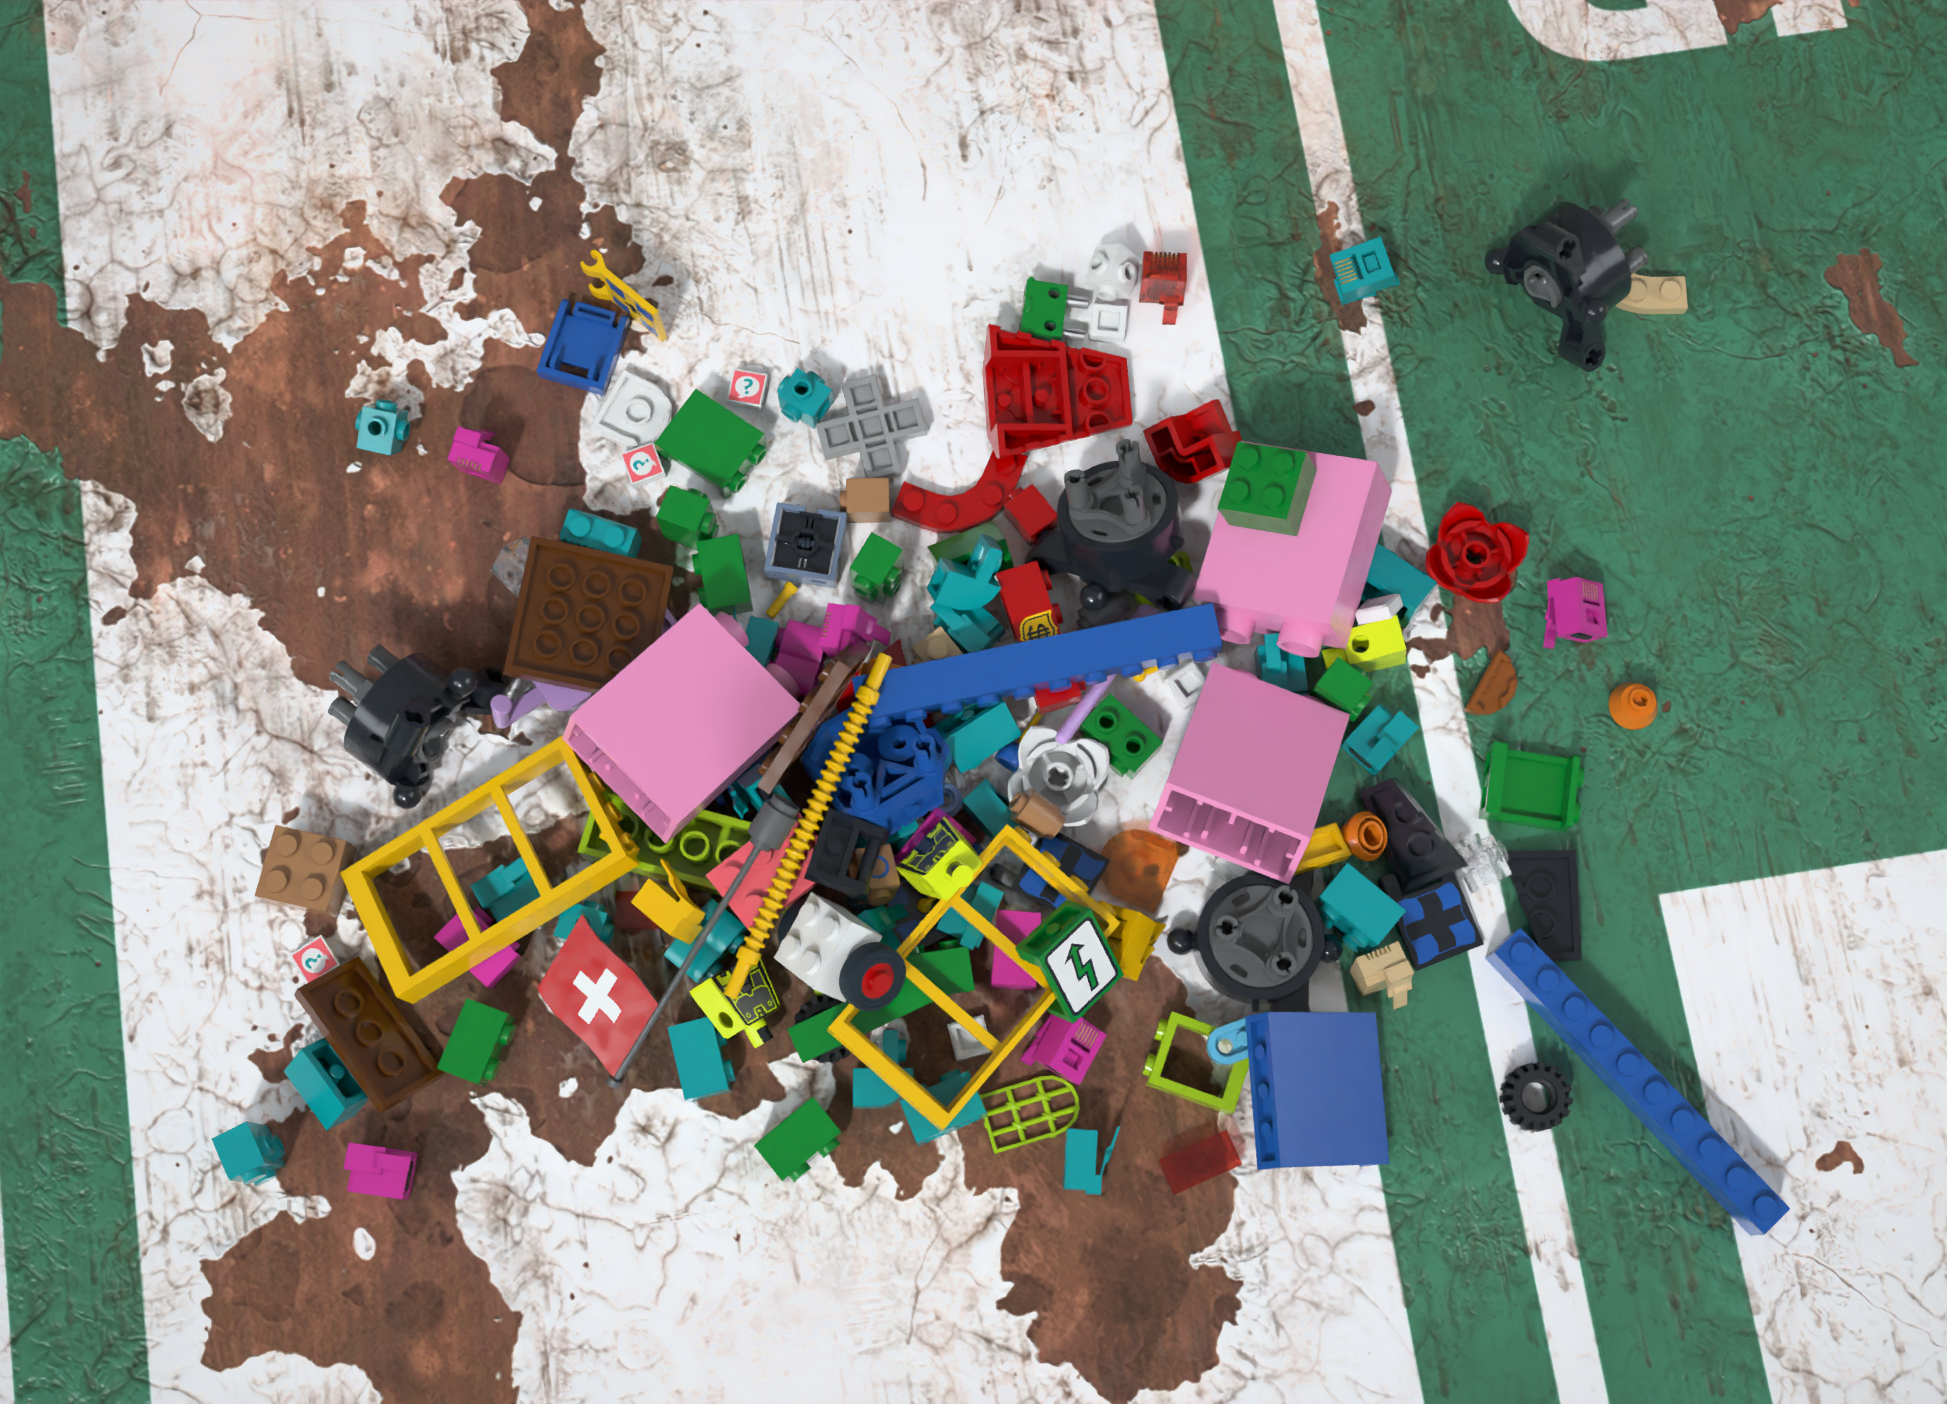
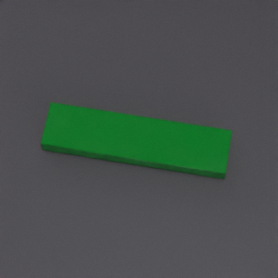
M924 965L916 968L930 980ZM905 977L901 991L889 1005L872 1012L860 1010L850 1023L860 1032L866 1034L934 1001ZM848 1001L787 1029L802 1063L842 1045L827 1029L848 1006Z

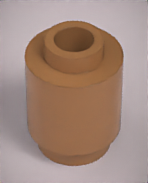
M1032 788L1027 789L1025 792L1019 791L1009 805V809L1012 811L1010 815L1011 820L1039 838L1053 839L1061 830L1066 816L1060 812L1059 806Z

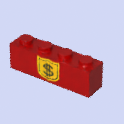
M1034 561L996 573V581L1001 587L999 590L1016 643L1061 634L1059 624L1064 623L1058 603L1051 604L1047 591L1053 589L1046 569L1040 571L1038 562ZM1084 681L1071 683L1072 688L1061 692L1052 693L1049 688L1035 691L1036 695L1033 697L1039 715L1079 703L1082 696L1081 691L1086 690Z

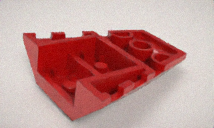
M988 324L982 375L987 438L997 459L1130 427L1133 424L1127 358L1085 347L1077 349L1065 346V342L1053 339L1049 342L1031 337L1032 334L1021 331L1012 333L1000 330L1001 326Z

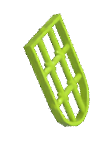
M1053 1075L1035 1076L1031 1080L979 1095L982 1101L983 1098L1006 1092L1009 1101L1004 1106L986 1111L987 1117L984 1118V1127L988 1131L994 1154L1049 1137L1055 1138L1072 1126L1077 1119L1080 1109L1079 1097L1074 1087L1065 1079ZM1055 1080L1062 1082L1066 1087L1045 1093L1042 1081ZM1036 1083L1039 1093H1036L1037 1096L1015 1102L1012 1094L1013 1089ZM1071 1091L1075 1098V1106L1051 1113L1048 1104L1051 1097ZM1042 1101L1045 1113H1042V1116L1021 1122L1018 1110L1021 1109L1020 1107ZM1011 1110L1015 1122H1011L1012 1125L991 1131L988 1117ZM1074 1112L1073 1118L1068 1125L1057 1131L1054 1120H1057L1056 1117ZM1048 1121L1051 1133L1026 1140L1024 1130L1027 1129V1126ZM1014 1130L1018 1131L1021 1142L997 1149L994 1136Z

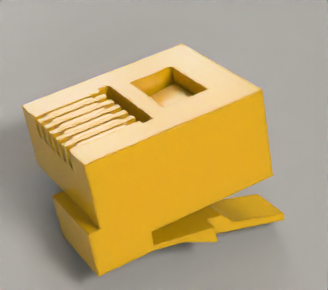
M661 858L660 862L669 875L668 881L670 886L677 894L649 878L631 903L670 936L691 945L703 929L700 923L703 921L706 913L692 902L688 897L685 886L681 883L670 864Z
M1109 904L1117 912L1115 918L1121 923L1106 940L1124 973L1122 977L1137 981L1147 958L1156 949L1153 945L1166 927V924L1153 921L1141 912Z

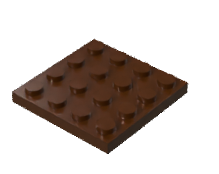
M531 536L503 675L596 694L661 637L674 566Z
M860 640L853 647L847 645L844 650L842 649L838 655H835L833 660L828 662L818 678L821 682L818 686H815L812 692L808 693L798 708V711L801 713L798 717H795L792 723L788 724L778 739V742L781 744L774 749L772 754L770 753L759 768L758 773L763 775L757 785L759 788L770 794L795 768L819 728L851 682V677L855 676L872 647Z

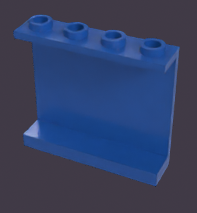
M1264 1012L1245 1016L1257 1170L1354 1165L1364 1167L1389 1164V1145L1386 1133L1376 1013Z

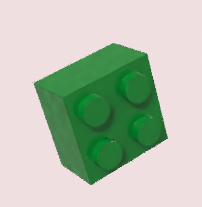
M1237 442L1217 508L1228 525L1297 536L1317 469L1307 452Z

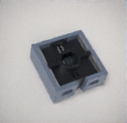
M777 502L764 566L766 578L836 589L848 526L847 513L818 509L816 514L807 512L804 506Z

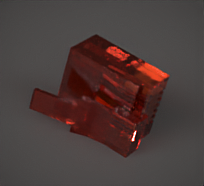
M1143 251L1139 278V303H1159V305H1164L1162 325H1176L1178 306H1183L1187 283V253H1177V255L1173 253L1171 255V252L1168 254L1166 252L1164 254L1162 252L1160 254L1155 252L1153 254L1152 251Z

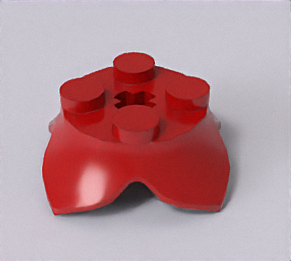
M1457 502L1443 516L1438 528L1437 541L1426 552V571L1439 586L1450 590L1456 596H1464L1476 603H1498L1511 590L1512 581L1510 576L1521 565L1527 554L1529 534L1513 523L1504 521L1494 524L1489 523L1483 512L1477 507ZM1468 552L1473 557L1479 556L1480 560L1477 564L1467 560Z

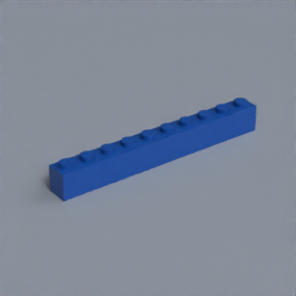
M1213 603L889 669L878 689L880 694L876 705H871L870 709L873 712L866 715L868 723L862 724V727L869 725L871 730H877L891 726V721L905 718L906 722H916L926 719L927 713L941 711L942 715H950L963 711V706L977 703L978 707H989L1000 703L999 698L1014 696V700H1022L1035 696V691L1049 688L1052 693L1061 692L1072 688L1071 683L1085 681L1086 685H1095L1107 681V676L1119 673L1122 674L1123 678H1128L1144 673L1143 669L1157 666L1158 670H1167L1179 666V661L1193 658L1194 663L1212 660L1215 658L1216 653H1220L1222 648ZM869 674L851 677L855 695L859 686L865 685Z
M1521 928L1511 933L1485 957L1495 970L1750 1236L1765 1235L1791 1209Z

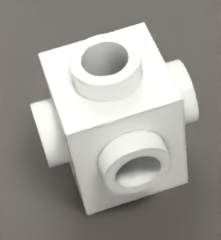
M1121 243L1095 246L1084 284L1095 291V295L1105 301L1131 297L1142 259Z

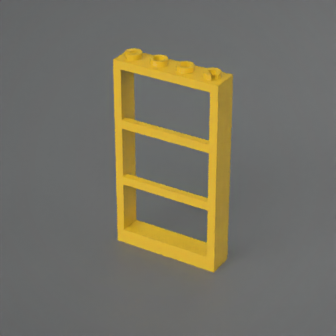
M563 735L340 872L397 998L411 1004L416 1003L640 865L634 852L638 851L636 843L628 832L625 831L623 833L618 823L622 820L619 810L612 801L607 802L603 791L607 789L604 781L594 771L592 772L591 768L562 739ZM565 760L612 853L553 888L507 795ZM496 803L541 896L482 932L438 838ZM426 846L470 940L415 973L372 879Z
M1006 824L979 855L983 862L973 874L970 884L1005 845L1067 900L1090 908L1106 939L1121 923L1115 918L1117 912L1103 900L1096 902L1087 894L1089 888L1083 881L1074 875L1070 878L1058 869L1061 865L1060 862L1049 852L1044 850L1040 853L1030 844L1033 841L1032 838L1018 826H1015L1013 829ZM969 885L960 887L950 899L946 901L940 900L896 950L904 960L906 978L992 1052L991 1056L950 1104L945 1107L850 1023L860 1009L855 1008L849 1003L827 1029L834 1038L940 1131L947 1127L1056 999L1040 967L1020 959L1015 949L1016 945L960 897ZM950 907L957 911L1046 989L1045 993L1002 1043L905 959Z

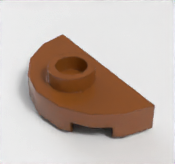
M1498 649L1464 708V712L1476 716L1491 715L1502 710L1514 697L1518 679H1516L1515 669L1511 664L1510 657L1502 650Z

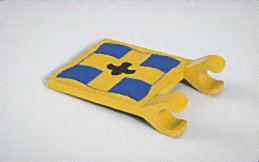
M592 250L590 254L597 260V263L594 266H587L581 261V268L586 275L600 278L601 281L605 282L604 287L599 289L590 283L588 286L592 295L599 299L613 301L663 342L667 336L659 311L610 272L605 266L602 255L598 251Z

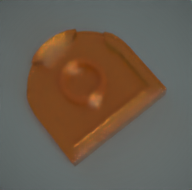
M1131 829L1120 832L1106 843L1101 852L1102 856L1110 860L1101 880L1108 892L1115 898L1154 915L1183 846L1144 830Z

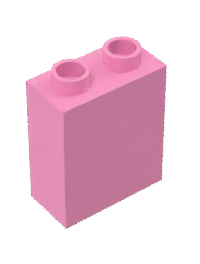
M1304 451L1308 453L1317 471L1298 535L1291 536L1228 525L1219 511L1192 600L1197 606L1213 603L1221 640L1235 644H1249L1253 632L1261 634L1279 633L1276 643L1279 648L1298 656L1313 658L1319 656L1322 645L1345 650L1347 648L1356 617L1355 612L1359 607L1392 490L1376 461Z
M700 603L570 716L562 737L570 748L666 844L773 746L788 724L792 723L795 717H798L800 714L798 708L801 704L796 700L800 696V690L791 675L776 664H769L764 668L745 649L749 644V640L740 624L724 612H719L713 617Z
M1212 662L1148 830L1289 884L1312 837L1350 714L1327 706L1326 703L1316 697L1301 696L1259 680L1248 671L1233 670Z

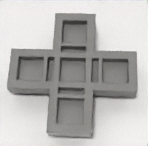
M875 375L841 383L849 416L816 424L825 461L859 452L866 478L890 479L902 476L894 443L927 435L918 398L884 406Z

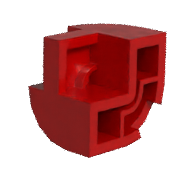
M1219 399L1211 400L1186 414L1170 416L1143 430L1158 468L1177 482L1185 483V485L1208 480L1229 470L1237 442L1242 441L1239 430L1232 431Z

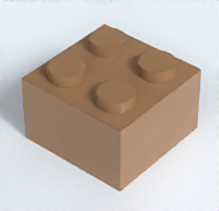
M275 825L254 896L266 903L337 918L346 889L340 872L353 864L357 848L346 840Z

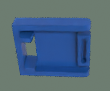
M563 298L536 372L539 378L605 396L629 329L630 317L622 315L617 328H614L617 321L616 312L578 301L575 304L573 316L569 315L571 301ZM562 363L588 370V379L560 371Z

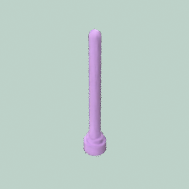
M1141 604L1132 616V619L1160 614V612L1150 605ZM1117 674L1107 676L1108 680L1103 683L1090 686L1057 732L1055 738L1059 744L1063 745L1069 742Z

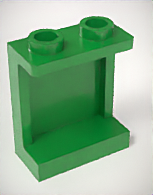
M696 388L654 443L660 457L669 463L673 459L717 488L720 495L725 499H728L732 492L736 494L742 489L747 480L746 473L753 464L757 466L761 463L768 450L763 432Z
M1494 741L1486 749L1478 819L1566 832L1573 826V823L1578 822L1580 817L1581 803L1576 801L1577 788L1582 787L1585 774L1584 767L1580 766L1581 757L1579 755H1572L1569 758L1512 750L1508 749V743Z

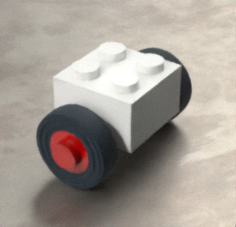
M812 892L809 897L802 898L792 904L780 921L778 927L780 947L774 958L814 990L842 1002L847 1000L855 1008L862 1011L872 1012L886 1007L897 997L906 977L904 960L893 948L880 943L882 935L842 906Z

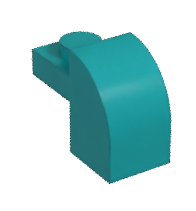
M980 534L967 565L943 557L940 558L927 586V590L935 603L957 610H973L986 605L997 595L1001 587L992 574L996 573L1001 566L1003 550L993 537Z
M883 1030V1052L899 1065V1062H906V1039H899L898 1030ZM853 1068L854 1109L885 1108L902 1099L897 1092L871 1069ZM902 1068L913 1078V1068Z

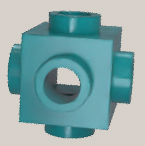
M797 368L791 377L789 375L784 377L777 389L781 413L795 423H798L800 420L813 429L816 428V424L820 423L834 403L833 390L826 386L825 381L812 371L805 373Z
M376 399V403L363 406L357 415L355 423L356 430L359 431L356 448L390 456L402 452L403 442L408 439L411 428L410 421L407 420L408 410L397 408V402L385 399Z
M585 900L583 905L575 904L560 914L553 936L565 942L582 913H584L598 936L609 946L614 935L615 925L611 924L613 918L604 912L606 906Z

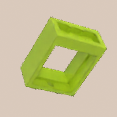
M1173 1011L1169 1014L1167 1020L1160 1018L1154 1039L1160 1041L1156 1055L1148 1054L1142 1071L1143 1075L1148 1076L1146 1086L1228 1115L1233 1114L1249 1068V1058L1230 1065L1220 1098L1160 1077L1177 1026L1207 1037L1218 1028ZM1220 1040L1221 1042L1230 1044V1042L1227 1040Z

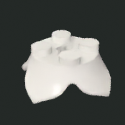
M1031 726L1019 745L1018 770L1011 775L1008 782L1009 802L1019 791L1025 792L1027 789L1032 788L1060 807V812L1066 816L1063 826L1070 827L1087 824L1098 809L1099 799L1097 791L1106 779L1109 771L1108 748L1089 738L1069 740L1068 743L1062 745L1055 738L1058 730L1046 726ZM1056 772L1058 776L1065 775L1067 777L1064 780L1063 787L1049 783L1052 779L1051 773Z

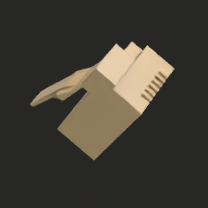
M1399 941L1388 945V947L1385 946L1380 948V950L1377 949L1375 952L1373 951L1367 955L1355 958L1349 972L1361 998L1387 988L1386 994L1388 998H1393L1394 1010L1407 1005V992L1412 989L1411 981L1414 972L1409 961L1406 959Z

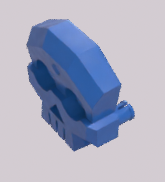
M850 707L823 723L801 758L805 772L815 783L817 779H822L823 775L820 771L827 769L825 760L832 758L829 751L836 749L834 741L840 740L841 736L838 735V732L844 731L845 727L842 723L849 720L850 717L847 716V712H852L854 707ZM905 718L891 721V726L877 730H871L869 725L861 726L864 732L862 734L858 733L859 743H854L852 746L855 752L848 754L851 761L844 763L846 771L839 774L842 780L840 782L836 781L837 791H832L830 794L833 797L832 801H828L830 808L888 830L889 836L901 830L903 825L906 827L914 822L915 818L919 819L927 814L928 810L932 811L944 804L945 776L950 764L953 762L951 750L935 728L926 729L922 720L906 722ZM899 745H905V747L901 749H896V747Z

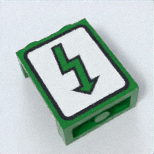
M1067 899L1015 947L1020 959L1040 967L1056 999L1047 1008L1049 1013L1072 1024L1082 1017L1124 975L1092 910Z

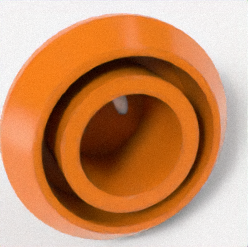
M1638 682L1623 683L1616 687L1609 697L1608 707L1612 718L1617 724L1626 729L1639 730L1645 728L1653 722L1657 715V699L1652 690L1644 684Z
M1368 811L1358 812L1345 822L1340 829L1351 852V856L1362 861H1373L1383 853L1387 843V832L1384 824L1375 814Z

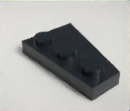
M1398 778L1387 779L1360 792L1368 812L1375 814L1386 828L1387 843L1384 853L1392 873L1398 880L1401 893L1411 891L1469 866Z
M1576 850L1501 852L1502 859L1536 945L1553 962L1581 961Z

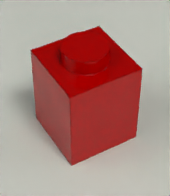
M1033 484L1025 489L1022 487L1017 488L1005 499L1007 503L1004 504V516L1030 547L1034 544L1042 530H1053L1058 526L1057 513Z

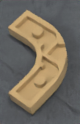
M1633 273L1631 275L1632 285L1629 295L1615 306L1638 314H1684L1688 309L1685 276L1649 277Z

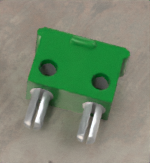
M1031 276L1027 279L1024 288L1019 331L1032 334L1031 337L1049 342L1052 339L1061 341V338L1083 342L1086 334L1085 330L1063 326L1065 308L1068 306L1088 309L1090 300L1088 297L1067 294L1068 285L1037 281Z

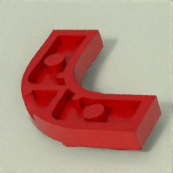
M993 450L983 475L977 484L963 494L953 496L936 494L904 481L891 510V517L931 532L943 534L962 533L985 522H990L1004 510V504L1007 503L1005 499L1016 490L1027 464L1028 456L1017 454L997 459Z

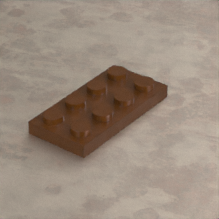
M359 956L296 990L295 998L380 1114L436 1082L444 1074V1071L437 1069L438 1063Z

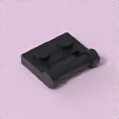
M828 808L804 879L846 893L854 900L867 901L871 893L869 883L881 846L887 843L888 830ZM858 836L865 838L867 844L856 878L853 879L845 875Z

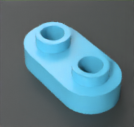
M1245 1018L1221 1026L1209 1035L1206 1042V1050L1209 1057L1217 1064L1231 1065L1248 1058ZM1220 1040L1230 1042L1231 1051L1229 1053H1223L1219 1050L1218 1044Z

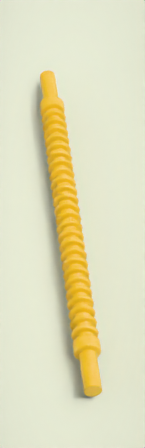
M879 652L865 685H860L855 697L858 700L851 703L854 710L847 712V716L850 718L842 723L845 729L838 732L841 738L839 741H834L836 749L829 751L832 758L825 760L827 769L820 771L823 777L816 780L818 788L811 791L814 794L813 799H807V803L810 804L809 808L802 810L805 813V817L798 819L801 825L799 828H794L795 838L791 837L789 839L792 845L790 848H785L787 856L781 857L780 861L783 864L781 867H776L778 876L771 878L774 884L772 887H767L768 897L764 896L762 898L765 904L763 907H758L760 915L753 917L756 923L754 927L750 926L748 928L751 931V935L744 937L746 944L745 946H740L736 954L739 960L723 992L728 997L737 1000L752 965L756 966L761 958L759 950L760 948H765L763 940L770 938V935L767 933L768 929L775 927L772 920L779 918L776 912L778 908L782 909L784 907L781 901L788 898L786 890L793 888L790 881L797 878V875L794 874L795 870L802 868L799 861L806 859L803 853L811 848L808 842L815 839L812 833L814 830H819L818 820H824L821 814L822 811L828 810L826 802L833 800L830 794L832 791H837L836 781L840 782L842 780L839 774L846 771L844 763L851 761L848 754L855 752L852 746L854 743H859L858 733L862 734L864 732L861 726L868 723L866 715L872 714L873 711L870 707L878 702L880 697L878 689L893 659L884 653Z

